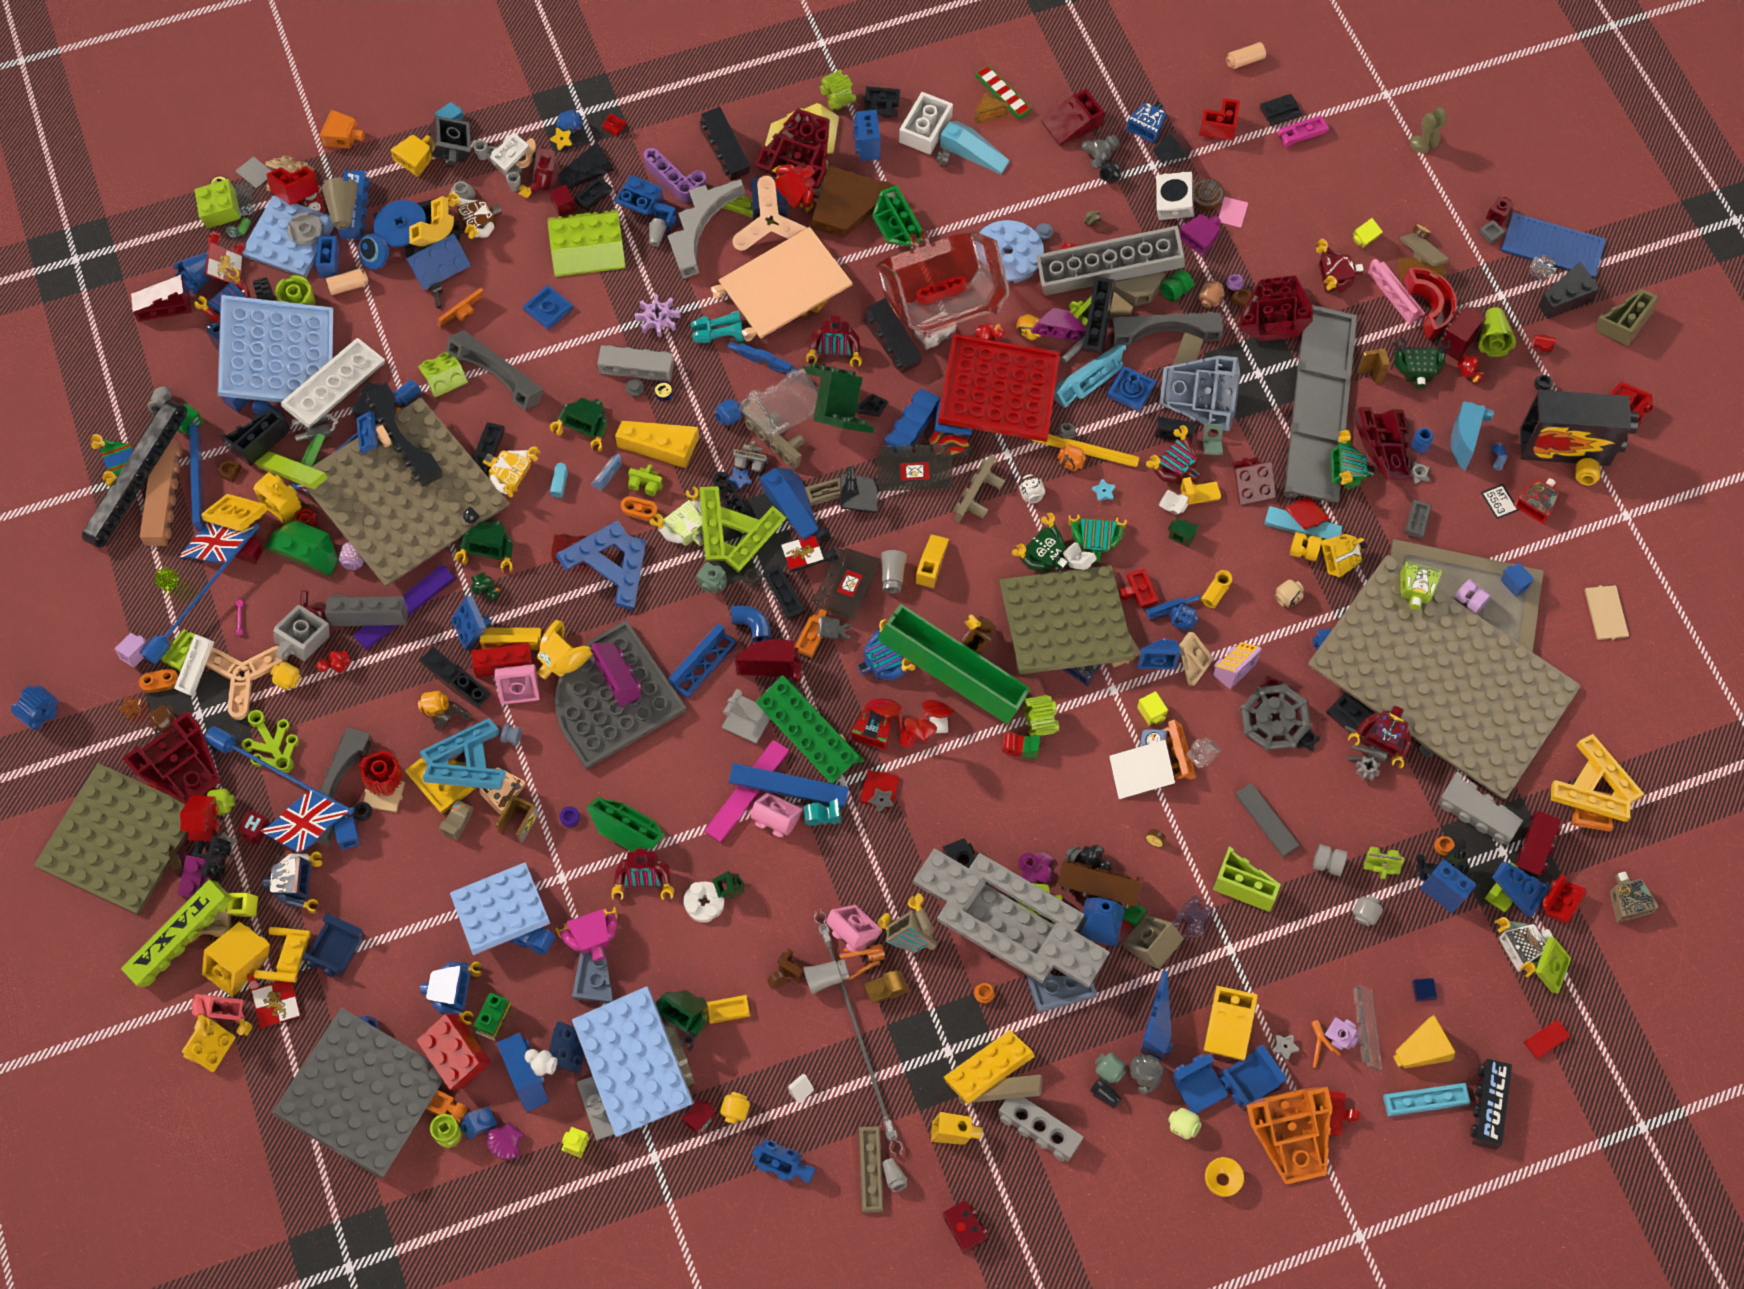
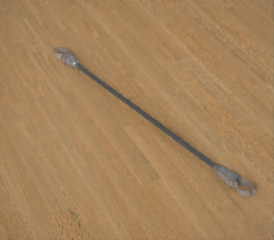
M826 918L824 924L821 925L820 922L815 920L819 924V934L823 938L827 949H829L831 959L835 961L836 958L830 936L831 931L827 923H825ZM841 982L840 986L883 1113L885 1135L887 1140L891 1141V1146L892 1141L898 1139V1133L889 1115H887L844 982Z

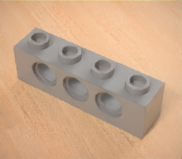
M1024 1097L1006 1099L999 1109L998 1116L1004 1124L1008 1126L1013 1125L1018 1129V1133L1026 1138L1028 1136L1035 1140L1036 1145L1044 1150L1046 1148L1053 1152V1156L1060 1161L1065 1160L1069 1162L1083 1140L1082 1135ZM1024 1112L1027 1115V1119L1019 1120L1016 1114ZM1042 1124L1045 1130L1038 1132L1034 1129V1125ZM1058 1135L1062 1138L1063 1142L1056 1144L1052 1141V1137Z

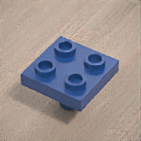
M1123 366L1108 391L1107 397L1140 412L1155 387L1156 380Z
M466 596L451 618L464 650L471 649L484 630L491 627L492 624L489 615L481 616L473 596Z

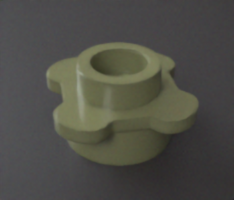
M1095 210L1088 212L1083 222H1087L1089 226L1101 220L1099 216L1101 211L1095 212Z

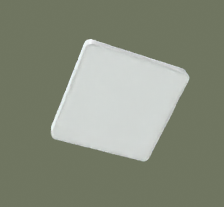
M930 717V721L937 726L936 733H948L947 717Z

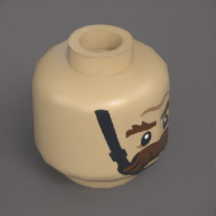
M1289 579L1276 588L1275 598L1282 607L1291 608L1303 599L1304 588L1299 581L1294 582Z

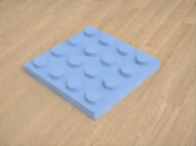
M272 196L246 242V248L242 252L243 257L306 278L316 261L318 241L308 246L296 245L287 234V225L291 222L293 216L309 212L312 215L318 216L322 222V236H329L334 228L331 217L299 204L289 205L280 198Z
M526 862L450 892L473 955L550 924Z

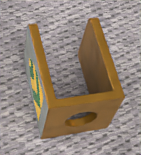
M512 795L496 822L498 833L502 834L517 808L527 812L516 833L519 843H523L539 814L536 805Z

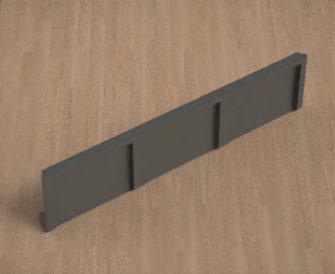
M1312 305L1313 322L1301 333L1284 496L1296 498L1298 495L1338 504L1340 484L1332 483L1331 451L1341 444L1338 442V438L1341 437L1339 431L1346 430L1357 315Z

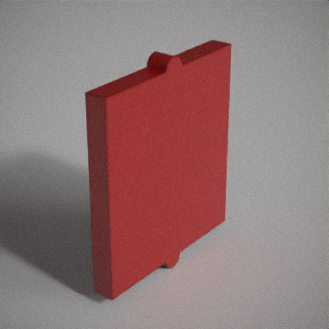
M1310 498L1285 506V510L1304 530L1314 526L1318 527L1319 524L1329 521V517Z
M867 770L860 803L870 804L868 801L875 796L876 788L882 792L892 791L890 800L894 803L899 776L887 774L885 771Z

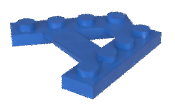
M618 520L556 554V558L565 571L572 569L582 562L589 565L618 586L615 606L630 610L634 609L646 540L629 536ZM613 545L624 552L621 567L602 555L601 552Z

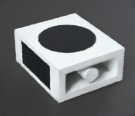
M1192 172L1156 175L1158 219L1194 217Z

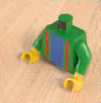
M94 434L90 439L93 441L91 447L93 449L102 447L100 450L107 468L102 479H106L105 484L107 486H112L133 453L134 448L131 443L103 440L100 435Z

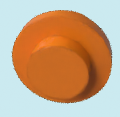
M1445 836L1439 837L1434 844L1436 852L1442 856H1446L1455 847L1453 840Z
M981 983L974 990L975 999L983 1004L991 1002L995 995L994 988L988 983Z

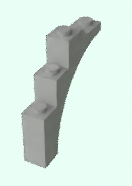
M741 179L714 187L711 190H707L706 185L689 190L694 208L678 213L684 230L667 235L683 279L699 273L697 265L698 242L704 227L711 217L732 200L746 195Z

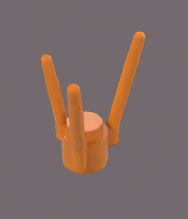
M873 944L865 950L850 952L847 948H844V951L849 953L839 955L840 958L866 954L868 962L872 961L869 965L851 974L847 980H851L867 970L881 965L880 961L885 960L881 944Z

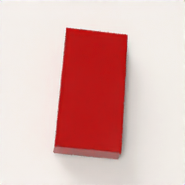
M1555 1020L1527 1039L1524 1044L1537 1060L1567 1040L1570 1035L1561 1023Z

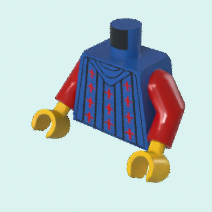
M236 268L233 269L237 275L236 277H232L228 272V278L234 280L235 283L231 282L208 303L203 296L199 297L203 305L196 301L194 303L197 309H203L204 313L215 323L220 321L222 295L251 298L250 291L243 280L239 279V271Z

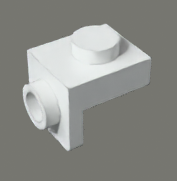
M1167 490L1159 506L1171 514L1177 515L1185 511L1188 505L1186 503L1188 497L1183 494L1177 495Z
M1073 543L1063 552L1065 559L1069 562V567L1074 569H1088L1097 560L1094 553L1082 552L1078 543Z

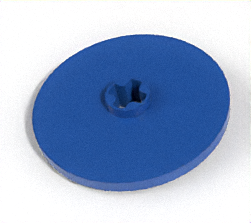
M408 200L395 201L379 211L374 220V232L379 234L381 238H384L388 246H406L410 244L409 227L420 221L426 223V215L423 209L415 202Z

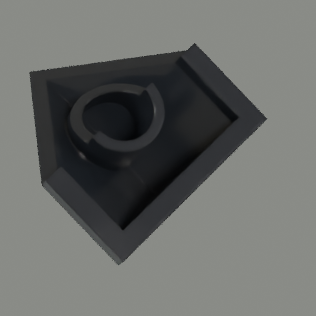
M1170 132L1154 148L1153 152L1163 164L1165 161L1189 157L1192 147L1182 135Z

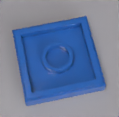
M547 285L522 308L523 311L546 330H549L573 309V305Z

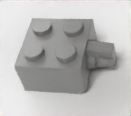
M298 604L273 630L274 643L279 645L276 649V657L283 661L292 654L305 662L330 637L329 623Z

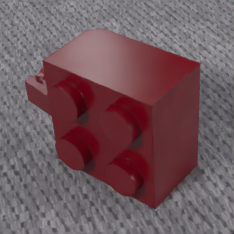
M1466 306L1462 312L1459 310L1453 319L1455 321L1453 324L1449 323L1444 330L1445 334L1441 338L1443 347H1446L1447 341L1450 340V347L1445 352L1457 361H1459L1475 340L1477 331L1483 321L1482 311L1475 307L1469 308Z

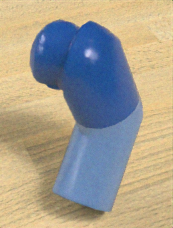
M1500 443L1493 444L1491 451L1493 454H1497L1493 467L1496 470H1502L1508 458L1505 447Z

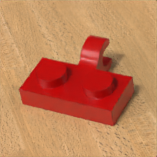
M1145 568L1127 573L1126 578L1130 587L1120 589L1119 597L1121 601H1126L1135 596L1140 609L1158 604L1159 600Z
M1329 1091L1332 1103L1330 1134L1341 1136L1343 1120L1357 1122L1359 1111L1353 1109L1344 1110L1346 1093Z

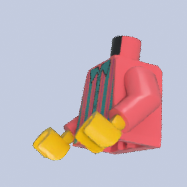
M196 994L191 1003L192 1014L198 1019L194 1027L196 1031H199L200 1027L204 1029V1032L207 1031L210 1020L207 1017L235 1020L237 1024H240L236 1030L239 1035L244 1033L247 1036L252 1029V1024L244 1021L242 999Z

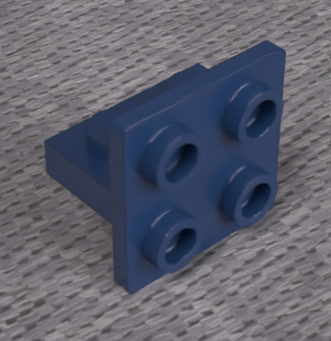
M559 1021L556 1023V1027H554L549 1049L552 1057L558 1060L555 1070L567 1069L576 1074L580 1073L584 1051L575 1027Z

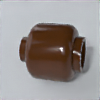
M161 705L149 714L151 721L148 724L154 732L164 733L173 726L172 721L178 718V715L170 705L168 707Z

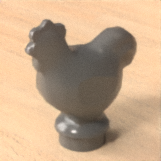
M1115 135L1107 136L1105 140L1084 141L1082 143V150L1092 155L1094 160L1091 161V167L1098 169L1102 168V165L1110 159L1111 150L1115 151L1120 146V143Z

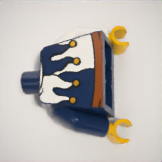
M316 851L311 856H308V854H289L280 863L272 866L271 877L263 879L264 888L270 889V893L276 895L277 900L287 906L300 909L305 907L309 913H316L317 910L310 909L309 906L311 904L319 905L318 902L314 899L308 902L304 900L308 899L311 863L315 867L321 866V860H314L315 858H322L321 853Z

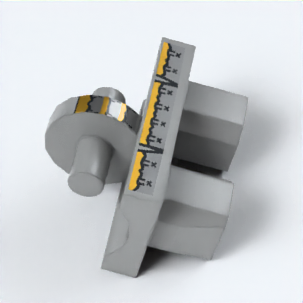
M752 440L750 445L744 444L743 450H748L749 452L734 449L733 455L736 468L745 469L746 462L749 460L753 461L751 470L762 473L765 464H768L769 458L766 455L755 453L762 452L761 447H756V441Z

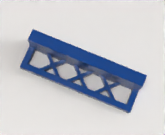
M718 623L669 677L670 685L688 699L737 645V641L727 635L725 627ZM722 639L730 643L727 648L718 649V643ZM717 653V659L714 662H706L705 657L708 654ZM704 667L705 672L702 675L693 676L695 668ZM684 681H692V686L688 691L680 687Z

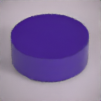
M566 807L560 812V821L565 827H575L580 821V814L576 808Z

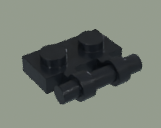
M866 86L864 104L871 105V107H864L863 111L877 110V115H884L888 118H891V116L898 117V110L892 109V107H899L900 89ZM876 105H877V106H886V109H885V108H876Z

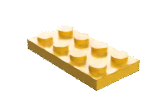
M1009 1030L944 1076V1079L967 1104H970L1035 1056L1033 1051Z

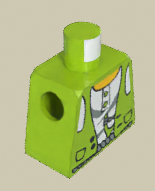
M1406 561L1400 571L1401 597L1410 600L1409 607L1411 609H1421L1422 603L1427 604L1430 601L1441 576V570Z

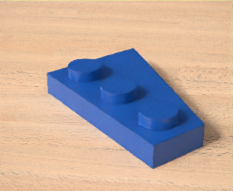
M1502 862L1492 877L1526 917H1533L1551 887L1548 884L1538 881L1539 879L1525 874L1524 871L1508 862Z

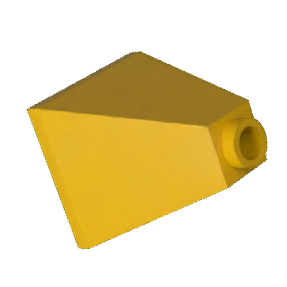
M1433 1015L1395 1051L1396 1055L1393 1056L1397 1066H1403L1405 1069L1452 1061L1455 1058V1051Z

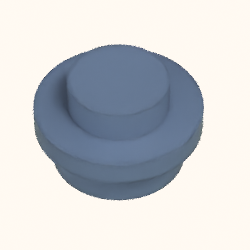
M1045 223L1039 224L1035 230L1042 241L1048 240L1053 234V228Z

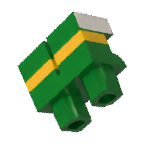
M490 992L474 1024V1027L477 1028L476 1033L496 1041L503 1022H505L512 1008L510 1001Z

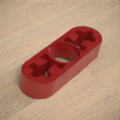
M954 277L921 288L916 293L917 301L921 305H927L960 294L966 290V280L963 277Z

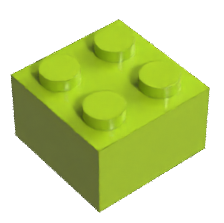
M228 179L194 189L199 218L207 229L241 219L237 193Z

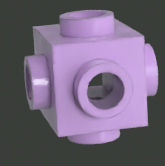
M1335 1017L1325 1033L1327 1037L1333 1040L1331 1044L1340 1050L1343 1048H1354L1360 1039L1358 1036L1360 1032L1355 1029L1357 1025L1348 1019L1343 1022ZM1343 1032H1346L1345 1037H1342Z

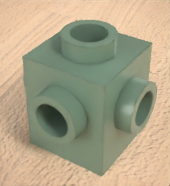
M708 562L703 565L696 575L697 585L701 586L707 593L711 592L717 595L727 584L724 569Z

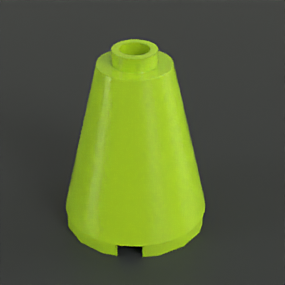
M1497 307L1487 310L1478 343L1480 351L1487 353L1489 357L1506 356L1509 354L1508 351L1512 348L1514 350L1516 345V338L1505 313L1501 308Z

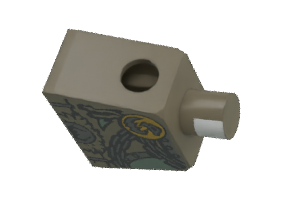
M1627 872L1615 875L1618 885L1611 889L1610 897L1616 922L1653 914L1658 905L1643 880L1630 881Z

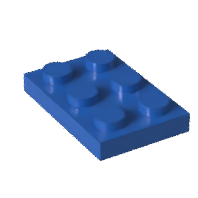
M454 233L406 258L423 291L430 288L433 284L441 282L471 266Z

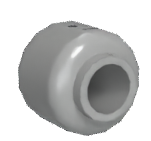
M1371 895L1368 898H1359L1353 909L1354 920L1366 927L1375 925L1383 912V908L1379 904L1380 900Z

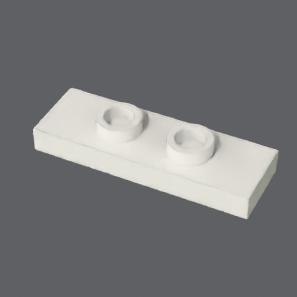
M195 634L174 689L194 696L214 641Z

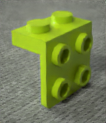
M447 352L441 353L435 359L426 360L418 366L420 372L426 378L434 397L468 383L461 364Z

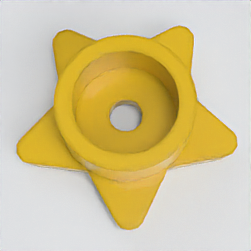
M556 128V135L550 138V141L557 143L558 150H561L565 145L571 146L572 143L569 139L571 131L563 132L561 129Z

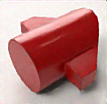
M1544 334L1534 335L1531 348L1541 350V352H1553L1557 338L1548 337Z

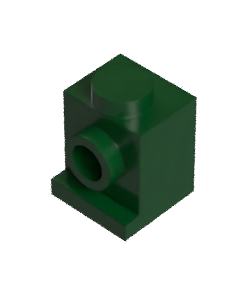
M1179 518L1176 521L1172 520L1168 527L1170 531L1169 539L1189 548L1197 534L1199 524L1196 523L1193 526L1188 521Z
M727 871L712 879L718 898L733 899L745 893V883L739 874ZM722 884H726V886H727V889H726V890H724Z

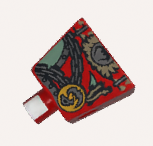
M1550 478L1544 483L1536 479L1518 495L1513 506L1544 525L1559 495L1558 491L1554 489L1557 485L1556 482Z

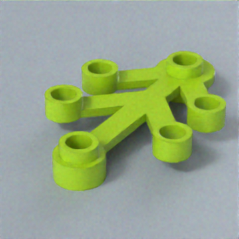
M259 710L251 711L248 715V721L253 727L258 728L266 744L247 738L242 742V747L247 752L257 750L273 754L275 759L264 758L260 754H254L253 756L260 758L262 761L286 774L290 773L294 766L291 755L294 747H297L299 744L298 737L294 734L288 735L283 755L279 750L285 732L290 729L289 722L286 719L278 721V729L273 740L264 725L265 717L263 713ZM260 718V721L254 722L255 719ZM282 724H287L285 728H281ZM291 739H296L294 743H289ZM247 743H252L250 747H245ZM251 759V763L253 764V766H262L260 763H255L254 760ZM282 764H287L286 767L281 768Z

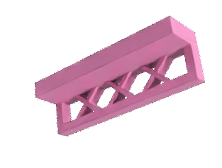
M1377 259L1372 260L1368 274L1406 322L1410 325L1423 318L1425 312L1413 297L1408 294L1405 287L1385 262L1379 263Z

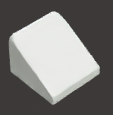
M805 1074L798 1077L788 1087L789 1093L798 1103H801L814 1091Z

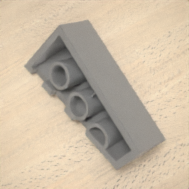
M1457 771L1437 804L1444 811L1455 814L1461 821L1470 823L1479 832L1486 833L1493 837L1496 842L1507 846L1523 820L1505 806H1497L1493 797L1489 794H1481L1476 790L1477 785L1471 781L1469 783L1461 779L1463 775Z

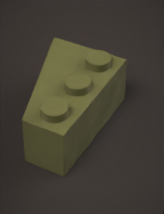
M1644 289L1639 290L1618 307H1613L1606 315L1598 317L1596 331L1629 346L1655 311L1658 296Z

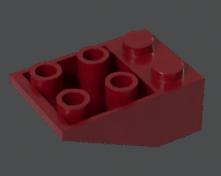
M1086 88L1070 96L1045 116L1041 122L1056 143L1061 146L1103 126L1105 112Z

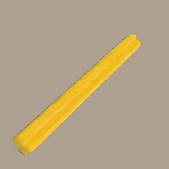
M1048 434L1047 442L1032 440L1065 449L1067 445H1072L1082 449L1086 455L1137 467L1139 463L1138 456Z

